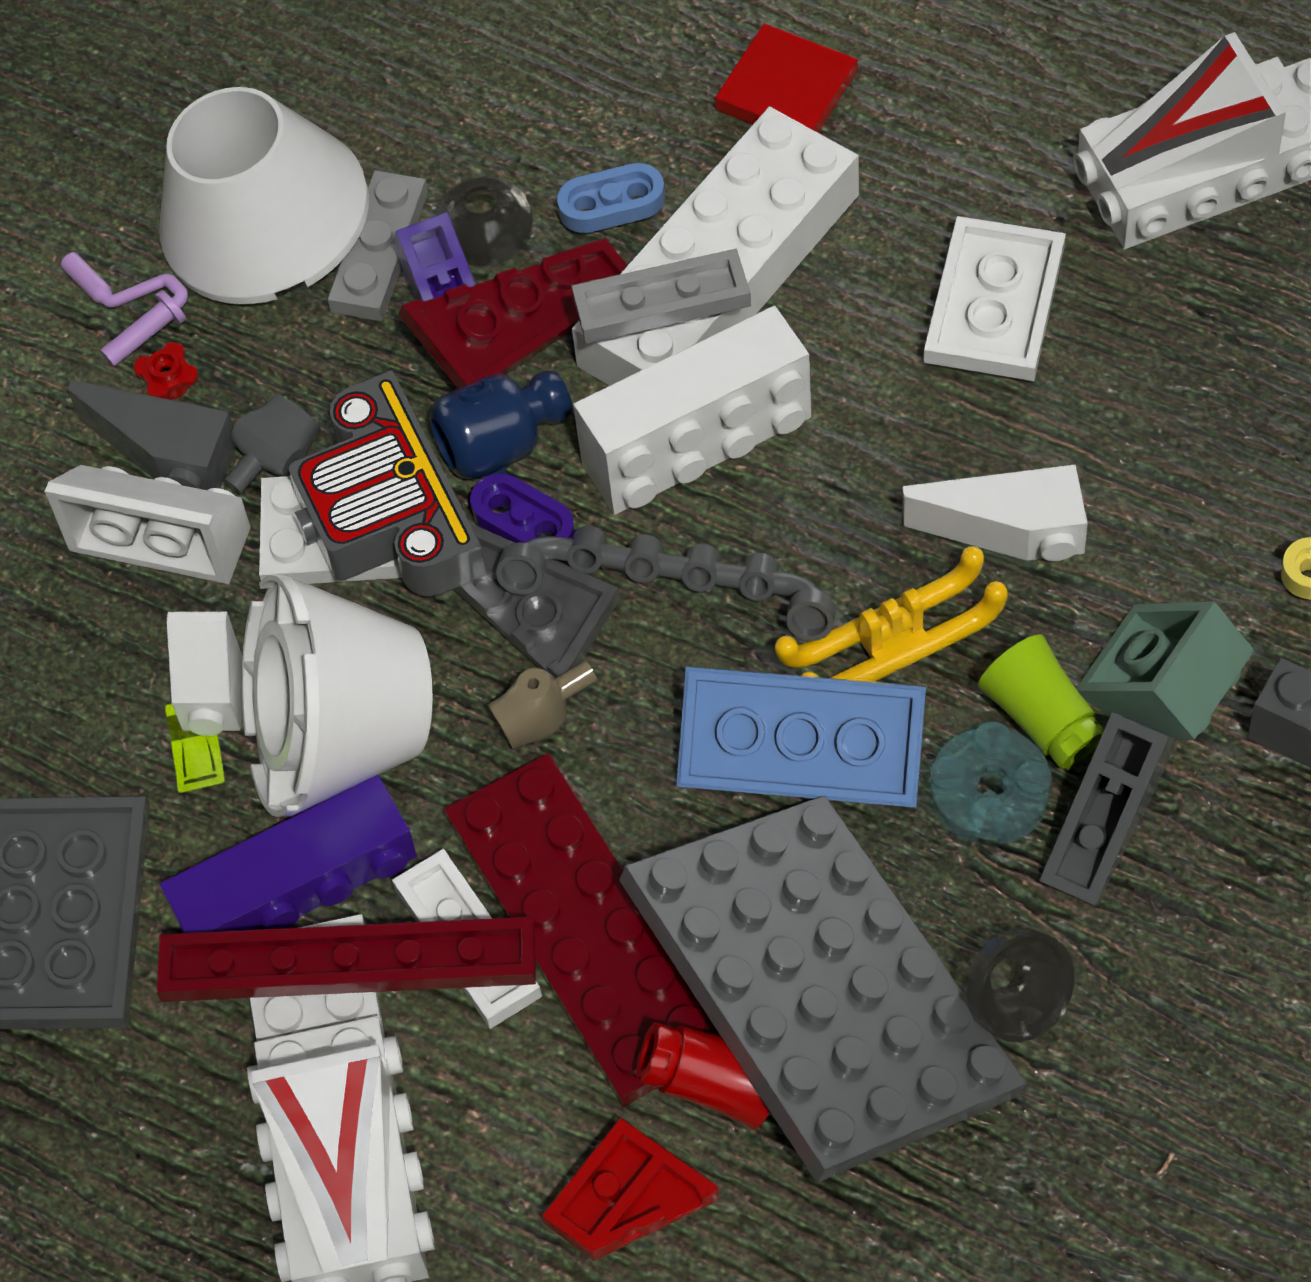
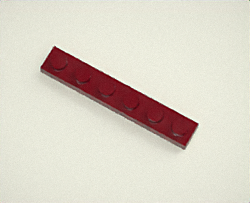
M533 917L159 935L156 992L161 1002L536 984L535 923Z

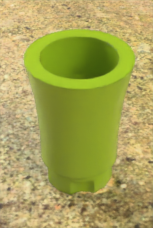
M1044 635L1030 636L1009 648L987 668L978 682V688L1004 709L1029 735L1042 753L1046 756L1051 755L1061 769L1065 768L1067 771L1086 761L1095 752L1104 729L1095 719V711L1081 696L1060 666Z

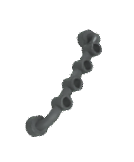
M594 526L578 528L574 532L572 539L543 536L532 538L524 543L511 544L503 550L496 569V576L501 586L511 593L520 595L529 594L537 590L542 583L546 570V559L568 561L572 568L583 573L595 572L600 566L625 570L631 579L642 583L654 580L657 575L683 579L684 584L688 588L698 592L710 590L714 585L740 588L745 597L754 601L765 600L772 594L788 596L792 598L787 612V626L796 637L807 641H816L826 637L833 628L836 612L835 603L827 593L819 590L814 583L804 577L778 571L777 562L768 554H751L746 558L742 566L721 562V556L717 549L708 544L692 546L688 550L686 557L664 553L660 540L651 535L635 537L631 541L629 548L609 545L603 531Z

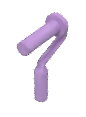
M69 253L61 261V268L96 303H101L107 307L120 306L163 287H167L174 294L171 298L163 290L158 292L155 297L159 303L100 350L113 367L170 321L173 320L180 325L186 320L180 308L186 303L188 292L185 286L171 274L156 276L112 295L111 287L77 253Z

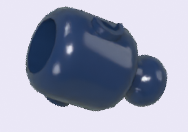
M545 371L538 373L523 388H520L512 378L506 375L492 374L437 399L431 407L429 419L437 446L450 469L463 479H475L485 475L504 473L510 464L530 455L536 448L538 441L537 425L543 422L552 424L564 421L571 414L573 405L564 381L556 372Z

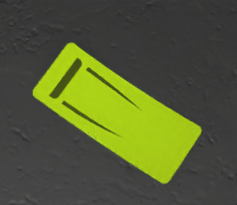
M172 703L167 704L165 712L171 739L178 792L182 793L223 783L225 779L218 735L205 736L193 733L192 731H183Z

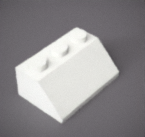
M79 465L49 481L45 489V494L69 551L229 584L251 528L242 498L235 496L229 491L220 488L202 490L187 487L166 477H158L153 480L133 476L111 466L99 469Z

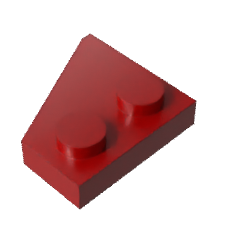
M620 1118L544 1212L542 1218L544 1225L595 1261L714 1203L719 1197V1188Z

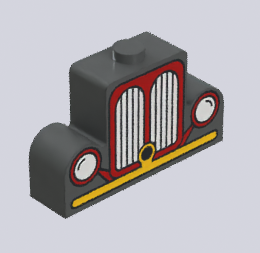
M393 370L348 387L338 393L330 407L331 420L338 444L303 457L289 465L290 476L301 510L294 512L297 524L307 544L317 541L333 577L336 580L343 581L398 558L403 582L408 589L418 595L434 596L487 575L481 545Z

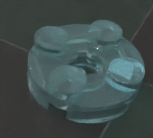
M994 721L985 722L977 729L968 730L955 736L943 746L936 756L930 772L933 809L943 825L964 840L978 843V838L986 840L998 839V844L1019 840L1032 832L1045 816L1052 785V775L1048 762L1040 749L1023 735L1009 731L1002 723ZM994 775L1001 778V787L1004 792L997 795L994 791L989 790L981 794L977 791L980 786V777Z

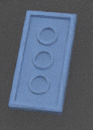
M687 666L685 671L676 786L814 799L826 796L828 800L917 807L927 686Z

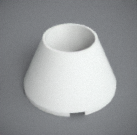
M247 87L224 88L206 94L185 108L174 121L169 131L166 145L159 226L160 243L171 269L180 281L192 291L212 300L233 304H255L277 300L275 292L290 288L305 281L307 287L319 281L346 257L357 242L367 219L369 189L365 182L363 170L355 155L344 143L266 93Z
M268 575L263 578L259 583L260 589L268 590L263 601H251L244 635L242 657L243 726L245 736L256 735L261 764H251L250 770L258 796L265 809L272 816L287 817L300 813L419 756L426 745L431 725L433 702L432 676L424 640L419 631L413 626L287 575Z

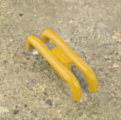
M969 546L963 550L958 565L946 575L916 590L911 588L903 592L901 597L895 600L890 598L882 602L881 606L874 610L870 608L861 612L860 617L831 630L826 637L820 640L808 641L798 645L793 637L782 636L776 641L775 653L781 664L791 668H801L823 661L861 642L871 658L830 678L876 682L985 628L997 618L1005 607L1008 591L1002 582H990L985 588L983 598L973 608L927 631L923 629L924 611L961 593L980 574L984 564V554L979 547ZM806 672L801 675L819 677L813 672Z

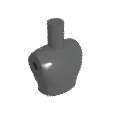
M276 394L267 404L243 415L234 425L231 431V440L244 456L223 479L224 482L233 491L241 494L263 468L282 477L290 476L289 465L308 455L314 440L321 431L320 426L301 408L281 395Z

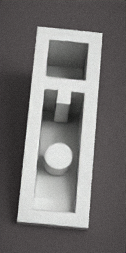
M1076 465L903 486L902 518L905 527L1026 561L1037 559L1061 561L1073 555L1085 553L1088 523Z

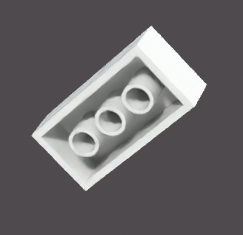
M775 305L573 404L582 466L612 513L616 515L630 507L638 508L644 506L656 494L678 483L692 482L699 478L706 469L729 458L742 457L749 453L755 445L779 433H790L800 427L805 420L811 418L809 353Z

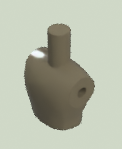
M587 660L556 678L544 669L530 668L521 673L515 683L501 697L488 704L511 747L516 749L545 739L557 732L566 719V699L597 682L598 679Z

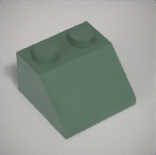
M1215 601L1134 604L1076 689L1087 703L1109 715L1112 712L1122 714L1180 740H1195L1198 734L1203 732L1209 725L1212 713L1226 692L1239 680L1241 670L1254 652V649Z

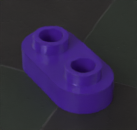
M497 473L486 476L478 481L472 489L470 495L472 513L475 522L482 529L514 543H524L532 538H538L546 532L556 534L554 537L573 538L575 528L569 509L512 475ZM499 506L509 507L504 513L493 512Z

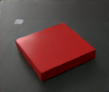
M764 23L716 95L715 110L754 124L770 106L819 133L858 72V59Z

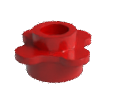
M176 342L167 343L163 346L162 350L154 352L150 357L141 356L135 361L133 366L136 376L142 377L146 381V390L149 396L173 400L185 394L189 387L197 381V368L187 363L184 358L185 350L181 344ZM170 368L167 372H161L164 369Z

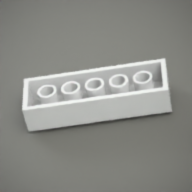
M769 106L621 273L625 274L737 248L751 293V306L585 344L580 322L578 321L572 328L577 367L610 386L756 315L858 197L859 155Z

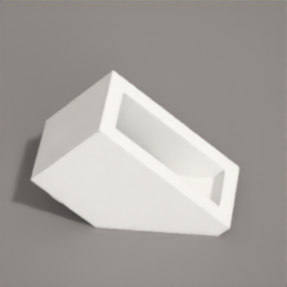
M168 612L167 635L171 699L182 730L192 731L193 733L205 736L217 735L222 731H241L243 656L228 613Z

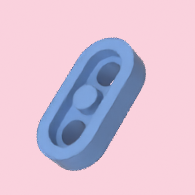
M643 163L628 164L573 178L561 187L557 196L559 216L562 223L570 230L580 233L594 232L649 218L660 211L665 201L662 175L654 167ZM635 196H643L641 198L631 199Z

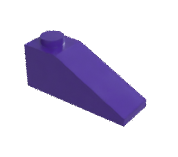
M448 212L395 231L392 244L415 300L421 299L424 302L442 296L445 290L464 284H467L468 287L476 285Z

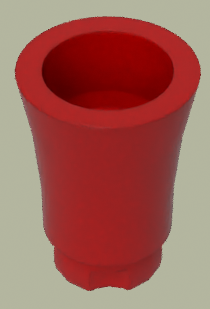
M654 1022L645 1034L636 1066V1077L640 1079V1082L658 1087L659 1091L663 1094L684 1099L721 1113L752 1130L758 1129L763 1124L770 1110L720 1035L706 1033L683 1025H678L674 1028Z

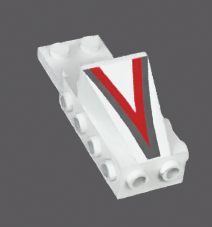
M1234 32L1221 38L1150 100L1138 108L1111 118H1100L1089 126L1080 129L1078 153L1073 156L1075 171L1082 184L1087 186L1098 205L1104 222L1112 228L1123 249L1311 180V58L1286 67L1283 66L1278 57L1255 64Z
M362 914L299 928L365 925ZM377 992L250 998L257 1041L254 1042L258 1065L247 1067L253 1102L254 1104L260 1103L267 1122L257 1124L256 1132L263 1162L273 1161L275 1182L266 1183L265 1191L272 1221L282 1220L285 1242L274 1244L281 1282H412L429 1278L425 1251L435 1250L433 1232L428 1211L417 1212L414 1191L424 1189L423 1176L417 1151L407 1153L403 1132L414 1130L407 1093L397 1095L393 1074L403 1073L402 1058L396 1035L385 1037Z

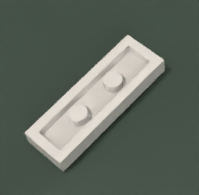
M444 849L392 879L396 893L416 922L492 919ZM537 982L533 985L462 988L489 1029L542 997L541 989Z

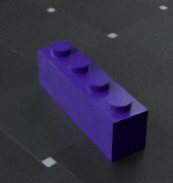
M376 775L159 884L183 933L285 929L293 926L300 916L322 905L332 906L344 901L352 894L355 888L375 878H388L399 873L406 867L409 861L417 858V854L408 826L379 775Z

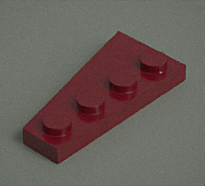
M603 238L543 258L540 264L518 271L515 267L497 273L494 279L470 287L464 284L445 290L442 296L424 302L418 299L403 304L398 315L459 389L488 375H506L572 331L579 318L573 300L571 285L620 275L628 265L607 239Z

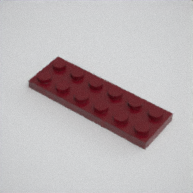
M549 753L444 808L448 823L506 918L533 917L535 923L536 967L622 1107L658 1088L642 1083L636 1077L638 1055L641 1051L645 1034L654 1022L674 1028L678 1025H683L706 1033L720 1035L619 881L623 869Z

